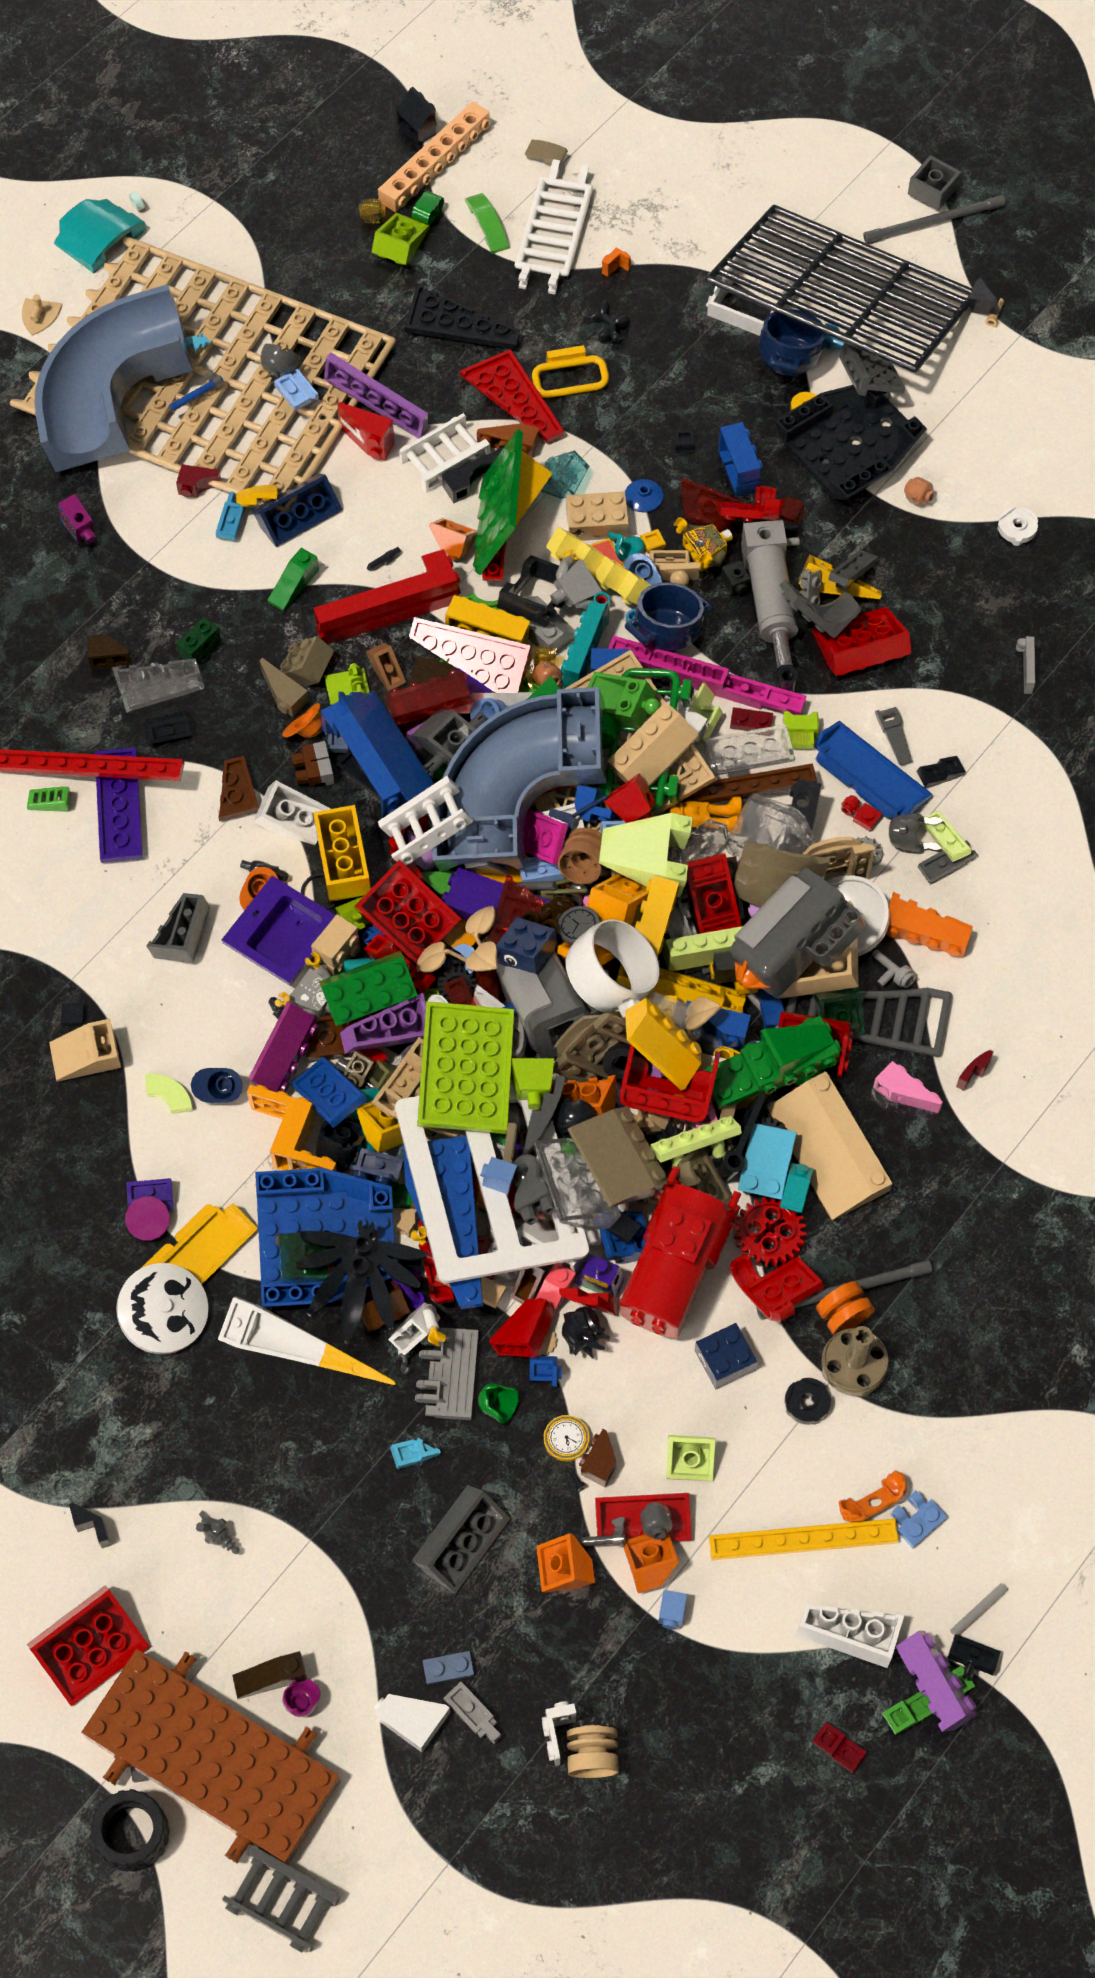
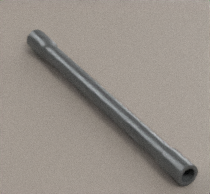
M1000 195L985 201L889 227L866 231L863 233L865 243L881 240L884 237L973 213L1003 207L1006 205L1005 197Z
M925 1260L904 1268L855 1281L865 1290L906 1278H915L932 1273V1266L929 1260ZM844 1284L819 1290L795 1304L794 1308L820 1302L826 1295ZM756 1307L759 1319L766 1318V1316Z

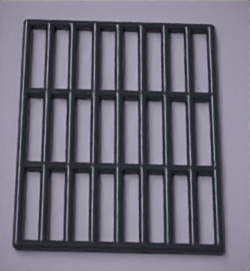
M775 204L771 205L705 277V281L711 285L914 373L921 369L970 307V303L968 301L969 296L967 298L906 273L907 270L969 296L972 288ZM777 213L781 216H784L788 219H791L795 222H798L802 225H805L809 228H812L816 231L833 237V239L831 241L827 238H824L820 235H817L792 223L773 216V214ZM770 222L774 225H777L781 228H784L788 231H791L795 234H798L802 237H805L826 247L825 249L819 248L815 245H812L808 242H805L801 239H798L794 236H791L787 233L770 227L765 223ZM759 230L765 232L769 235H772L776 238H779L783 241H786L790 244H793L797 247L818 255V257L814 258L812 256H809L805 253H802L798 250H795L791 247H788L784 244H781L777 241L760 235L757 232ZM750 239L755 240L759 243H762L766 246H769L773 249H776L780 252H783L787 255H790L811 265L809 267H806L802 264H799L795 261H792L788 258H785L781 255H778L774 252H771L767 249L750 243L749 241ZM841 241L901 267L897 269L839 243ZM745 248L803 274L798 276L740 250ZM833 250L889 273L893 277L889 278L831 252ZM737 257L795 283L790 285L732 259ZM828 259L886 285L884 287L823 261ZM726 266H729L735 270H738L742 273H745L749 276L766 282L772 286L786 291V293L781 294L775 290H772L768 287L751 281L745 277H742L724 268ZM820 268L822 270H825L829 273H832L836 276H839L843 279H846L850 282H853L878 294L877 296L871 295L867 292L850 286L844 282H841L837 279L816 271V269ZM717 275L725 277L745 287H748L752 290L769 296L775 300H778V302L776 304L770 302L757 295L740 289L734 285L717 279L716 277ZM812 277L814 279H817L821 282H824L828 285H831L835 288L852 294L858 298L870 302V304H863L859 301H856L852 298H849L845 295H842L838 292L821 286L815 282H812L808 280V278ZM903 279L905 281H908L912 284H915L919 287H922L926 290H929L933 293H936L940 296L961 304V306L957 307L953 304H950L946 301H943L939 298H936L911 286L899 282V280ZM801 286L809 288L815 292H818L822 295H825L829 298H832L836 301L853 307L859 311H862V314L859 315L846 308H843L839 305H836L832 302H829L825 299L808 293L800 288ZM892 288L898 289L954 313V315L949 316L891 290ZM796 295L855 322L853 324L848 323L792 297ZM885 297L946 322V325H941L883 299ZM786 304L845 329L847 332L845 334L784 308ZM877 306L882 307L939 333L935 335L876 308ZM870 315L927 339L931 341V344L924 343L873 321L868 317ZM863 324L924 352L920 354L860 327ZM854 334L914 359L916 362L913 364L852 336Z

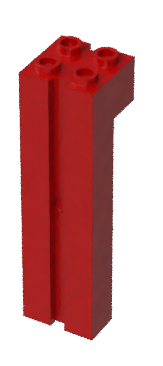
M444 549L423 555L421 559L426 569L425 573L314 607L316 630L320 639L328 645L449 606L453 596L461 594L458 584L460 583L459 574L452 569L453 561L451 556H447Z

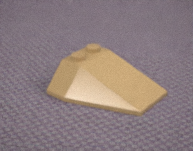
M419 1037L397 1069L371 1102V1104L390 1117L397 1119L395 1105L398 1100L419 1096L423 1039ZM423 1127L453 1138L457 1137L461 1131Z

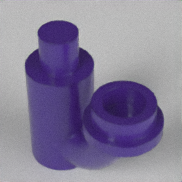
M409 1270L420 1283L423 1282V1277L419 1272ZM393 1279L394 1283L399 1284L403 1293L410 1299L413 1308L417 1309L421 1304L427 1303V1298L422 1292H414L411 1287L405 1286Z

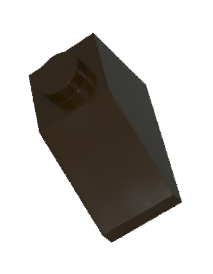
M108 635L87 637L88 659L91 668L131 664L128 649Z

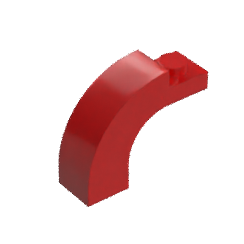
M377 934L364 948L370 958H376V960L399 951L391 939ZM404 957L416 992L424 993L436 980L435 976L431 972L418 973L416 970L417 966Z

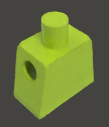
M512 1058L511 1078L518 1100H528V1108L531 1110L540 1109L544 1093H550L554 1058Z

